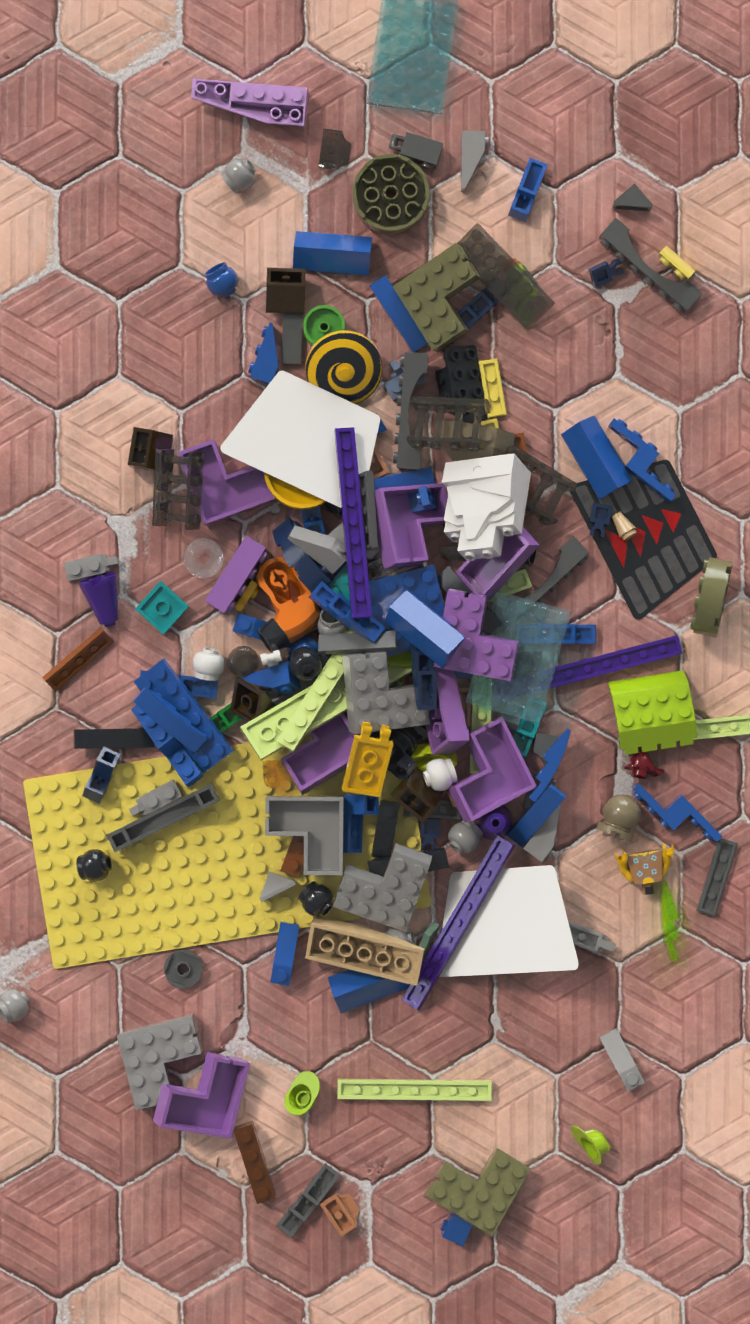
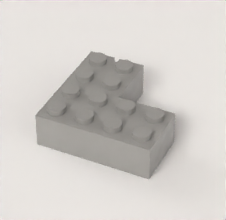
M362 652L342 655L349 732L361 734L362 722L371 723V732L380 731L381 725H387L391 730L430 724L429 711L417 710L414 684L389 687L386 652Z
M265 796V814H269V817H265V836H304V875H343V796Z
M395 843L384 877L347 864L333 907L406 932L430 867L432 856Z
M194 1014L118 1033L117 1039L136 1111L156 1106L162 1083L172 1085L167 1062L202 1053L203 1049L199 1034L193 1037V1034L197 1032Z

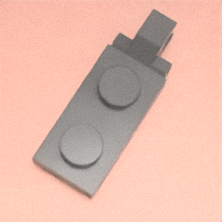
M106 554L64 562L68 581L100 575L110 571L109 566L119 564L116 556L107 558Z
M173 779L140 796L136 800L138 805L130 808L129 811L132 816L139 812H142L144 816L182 797V794Z
M568 922L575 945L601 953L603 948L610 951L614 950L615 943L607 941V936L603 935V933Z

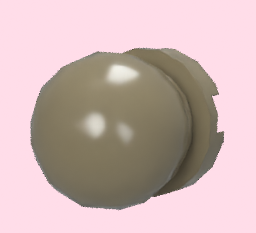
M618 794L613 796L604 806L603 816L605 821L603 823L598 821L596 829L609 834L614 831L617 833L616 837L631 842L634 835L630 834V830L637 826L641 817L639 803L630 795Z

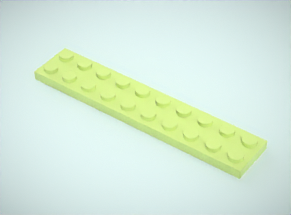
M389 667V686L412 673V667ZM344 674L306 734L347 711ZM311 686L240 727L260 761L284 748L277 743V739Z

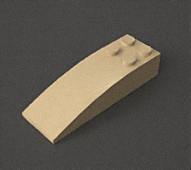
M316 916L311 923L305 959L417 986L425 949L369 928Z

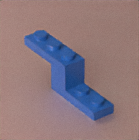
M614 418L608 427L637 449V452L625 466L626 470L670 503L676 496L673 493L674 489L667 484H661L658 481L659 478L652 472L649 474L646 472L660 454L657 452L658 448L650 442L647 444L643 441L642 435L635 430L632 432L626 428L628 425L624 421Z
M137 705L131 709L154 744L167 757L188 788L204 776L177 739L159 726Z
M639 783L632 787L635 791L633 795L640 802L642 800L648 805L646 809L653 816L657 814L661 818L659 822L666 829L669 827L672 830L676 829L690 815L691 818L689 820L696 827L700 826L704 830L702 834L709 841L713 839L715 842H718L722 838L719 832L683 795L680 794L670 805L663 809Z
M362 794L344 795L343 853H362L363 815L379 814V797Z

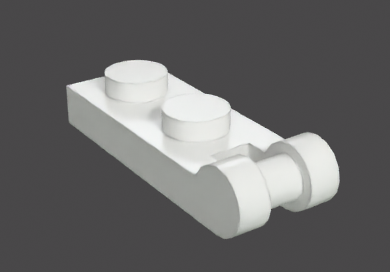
M279 650L273 651L274 653L271 654L264 653L260 655L265 668L284 663Z

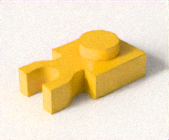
M251 580L234 608L242 612L251 598L254 600L260 590L257 589L259 585Z

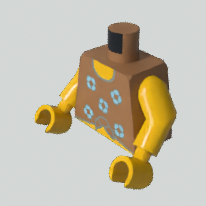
M665 843L662 844L663 854L661 849L626 854L623 849L621 856H618L615 852L614 856L620 873L627 881L633 882L634 885L642 884L644 895L654 894L653 882L662 881L671 865L672 855L674 854V845L672 843L669 849H666Z

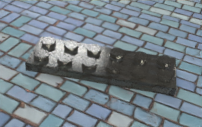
M478 222L457 243L461 245L470 259L469 262L473 264L481 278L479 280L525 329L529 330L555 304L545 291Z

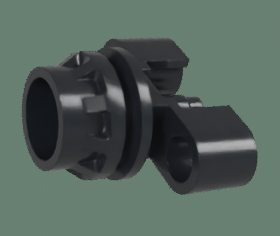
M413 727L391 729L389 741H393V748L387 769L400 780H406L416 769V762L411 756L417 748L419 735ZM380 731L372 732L370 737L379 739Z

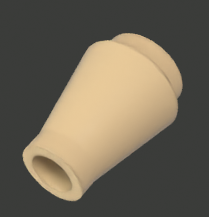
M618 512L611 517L619 537L624 541L631 539L637 534L636 527L622 512Z

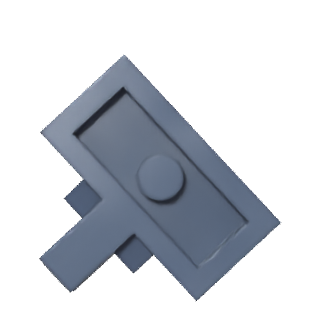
M397 360L389 364L394 372L390 374L392 379L383 384L393 401L398 399V394H402V387H399V375H403L404 367L401 368ZM423 375L419 377L414 389L426 382Z

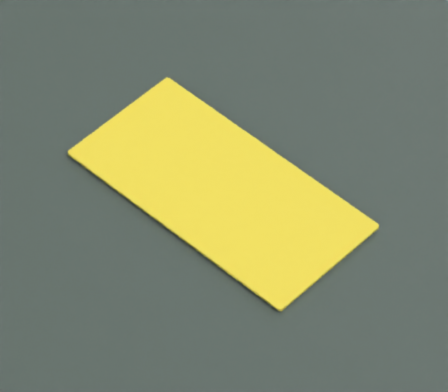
M309 733L304 735L297 748L312 740ZM250 743L231 745L234 751L205 773L201 771L204 776L189 788L166 756L117 764L100 804L82 796L94 768L26 779L23 785L53 967L59 969L279 932L280 922L299 924V929L311 927V923L316 916L305 912L302 903L298 900L299 895L308 884L315 881L331 890L333 894L332 903L334 904L347 864L369 872L367 861L377 859L376 857H371L378 815H363L362 853H343V875H304L303 864L299 877H295L280 871L293 836H265V817H269V814H265V796H343L344 814V795H359L342 791L346 769L302 795L281 761V758L291 753L290 750L282 748L260 761ZM388 769L381 796L379 797V807L381 800L397 802L390 794L402 781ZM173 779L182 797L211 783L213 784L220 801L114 852L106 835L144 817L142 812L132 816L129 811L130 808L138 805L136 800L140 796ZM400 805L392 852L395 843L420 851L422 844L418 819L412 816H403L404 807ZM92 849L102 850L110 857L112 868L107 877L97 882H92L88 879L82 880L77 872V857ZM269 871L296 881V885L261 902L260 896ZM427 875L414 909L431 906ZM332 907L324 916L322 914L319 915L338 921L364 918Z

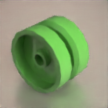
M328 305L317 306L311 309L305 316L303 322L304 336L313 347L325 335L336 331H344V318L334 307ZM322 325H326L328 327L327 330H322Z

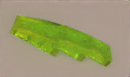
M663 880L660 882L659 895L660 923L669 960L673 962L679 959L672 942L679 939L673 920L680 917L667 882Z

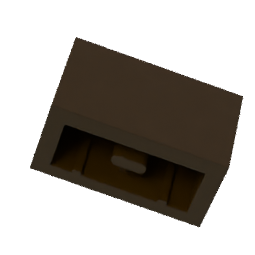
M267 267L266 313L304 314L305 269Z
M134 427L128 466L168 473L174 435Z
M416 766L411 775L406 780H402L390 795L423 823L435 810L444 791L433 790L431 786L427 787L423 771Z

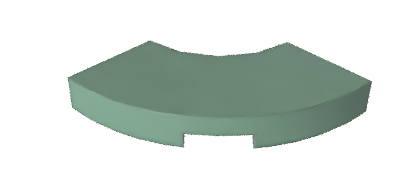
M432 922L427 928L419 944V947L425 949L422 963L437 935L439 924L436 922Z

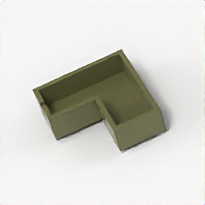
M457 243L393 286L429 346L435 352H440L469 332L450 299L481 278L473 264L469 262L470 259L461 245Z
M499 1148L493 1150L477 1180L451 1164L442 1162L433 1177L436 1180L431 1181L423 1197L487 1237H493L531 1168Z

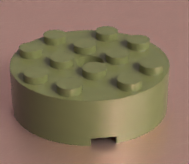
M398 154L380 155L369 160L357 173L353 184V204L359 219L371 230L385 235L401 234L415 227L424 217L429 203L428 180L423 170L409 158ZM392 190L396 192V196L389 198L385 193Z
M709 557V560L705 559L703 565L705 576H700L698 585L700 595H696L694 603L696 616H692L690 625L693 633L717 637L733 562Z

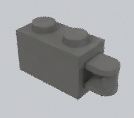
M406 132L405 137L392 134L388 148L400 152V155L409 158L415 163L421 164L422 168L432 170V168H437L443 143ZM398 141L403 142L402 147L397 146Z

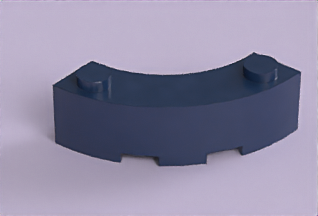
M288 517L272 531L276 545L278 547L281 546L284 553L282 556L290 568L294 566L295 571L299 575L298 579L310 592H313L321 581L326 585L331 582V572L287 539L295 525L302 527L299 522L293 521Z

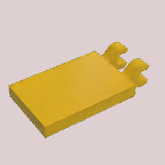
M362 722L361 735H354L342 791L380 797L393 748V741H389L391 730L389 726L381 725L379 739L370 737L372 731L371 723Z

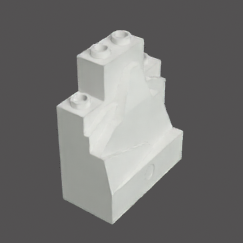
M514 453L445 463L442 483L447 488L448 498L444 516V533L452 542H459L457 551L466 560L474 561L481 558L491 559L499 557L502 552L504 536L522 534L531 472Z

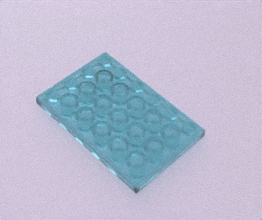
M381 0L367 104L443 114L458 0Z
M496 591L491 611L502 621V624L491 636L519 641L513 679L505 681L473 674L465 703L540 724L571 611Z

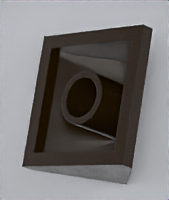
M239 676L235 678L231 712L249 722L276 706L265 692Z

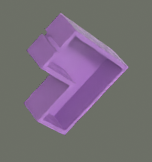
M214 439L178 452L205 526L276 501L266 485L263 471L251 466L227 475Z
M443 483L387 487L374 491L377 538L384 569L414 567L429 560L422 528L438 527L445 524L444 516L448 496ZM426 485L434 492L438 510L413 513L410 508L408 495L419 492L418 487Z
M523 527L522 534L504 536L501 556L491 559H475L474 561L466 560L456 573L473 593L487 595L488 600H491L540 545Z
M449 589L447 591L443 618L453 625L452 627L466 638L444 669L511 681L513 679L519 641L482 634L488 601L487 595L470 593L467 598L465 597L467 596L466 591ZM434 663V667L441 668L439 665Z
M344 713L309 732L312 738L311 741L297 748L294 753L291 752L281 758L282 764L302 795L347 768L354 735L357 734L349 732L348 720Z
M503 717L494 719L481 726V728L469 732V741L466 744L480 771L453 784L448 790L465 823L474 821L537 787Z
M207 1052L198 1089L162 1083L153 1122L162 1128L231 1139L250 1063L242 1058L227 1055L225 1057L221 1054Z

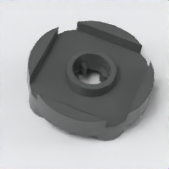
M186 949L176 950L166 959L164 964V973L168 982L174 987L181 989L196 984L203 972L201 959L196 953ZM186 964V968H189V971L184 972V974L179 973L178 966Z

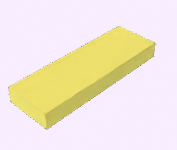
M498 358L479 361L487 417L506 416Z

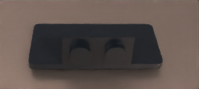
M466 345L444 348L443 355L446 367L435 371L442 409L453 406L455 421L468 423L487 420L476 346Z

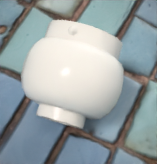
M203 648V651L195 654L192 663L195 670L194 677L209 681L219 680V675L223 672L225 666L224 657L218 653L219 650Z
M450 758L431 760L426 765V771L423 772L427 787L431 786L436 791H444L458 781Z

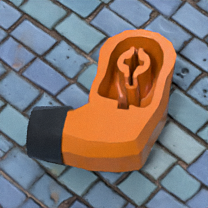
M274 557L267 560L259 568L257 574L258 585L271 600L276 613L275 618H271L257 630L263 644L271 653L281 650L304 637L314 629L320 617L317 604L309 598L312 592L298 579L299 575L295 571L294 566L290 568L283 557Z

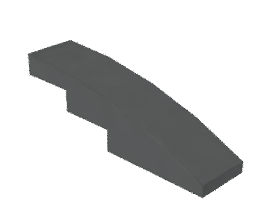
M325 1163L275 1226L289 1238H292L301 1224L305 1222L340 1177V1174Z

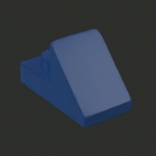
M426 485L418 487L419 492L408 495L410 508L413 513L438 510L434 492Z

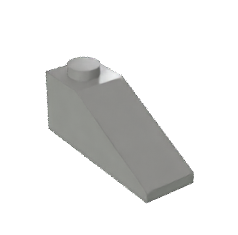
M462 131L461 192L466 191L484 155L485 148L489 146V137H485V131Z
M296 525L287 538L332 574L346 561L345 544L337 538Z
M561 804L522 847L540 862H543V860L548 861L553 854L552 848L554 847Z
M615 1028L600 1036L599 1038L626 1090L630 1091L644 1084L645 1082L617 1029Z

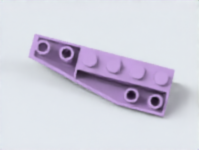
M193 79L191 98L266 124L304 127L309 93L306 87Z

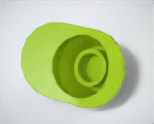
M303 1071L298 1074L288 1090L284 1104L290 1114L295 1116L302 1115L314 1107L320 1090V1082L313 1072Z
M572 1126L570 1129L573 1137L586 1151L589 1158L595 1164L600 1165L602 1163L601 1157L610 1150V1145L604 1135L597 1130L592 1129L584 1132L579 1127Z

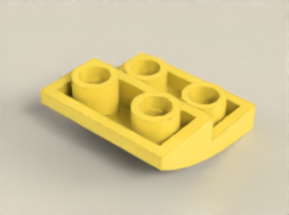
M668 246L659 253V261L666 267L671 266L675 270L674 274L681 280H688L695 273V270Z

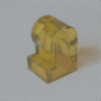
M262 761L264 784L269 788H276L281 783L278 768L283 767L282 761Z

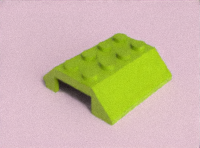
M684 670L608 682L618 728L619 747L621 750L624 749L625 755L638 753V747H641L642 752L658 750L657 744H660L661 749L677 747L676 741H679L680 746L694 744L693 739L697 738L696 719L689 683Z

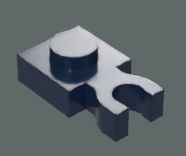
M617 258L610 264L605 261L589 268L593 286L597 288L613 281V275L623 274L624 270L621 267L616 269L618 265L622 264L621 260Z
M593 502L589 522H593L594 526L590 530V536L594 535L595 529H599L601 532L600 538H604L605 530L603 526L609 525L612 506Z
M427 818L423 823L421 822L420 837H425L421 850H425L426 844H431L432 850L436 849L434 838L439 839L441 819Z

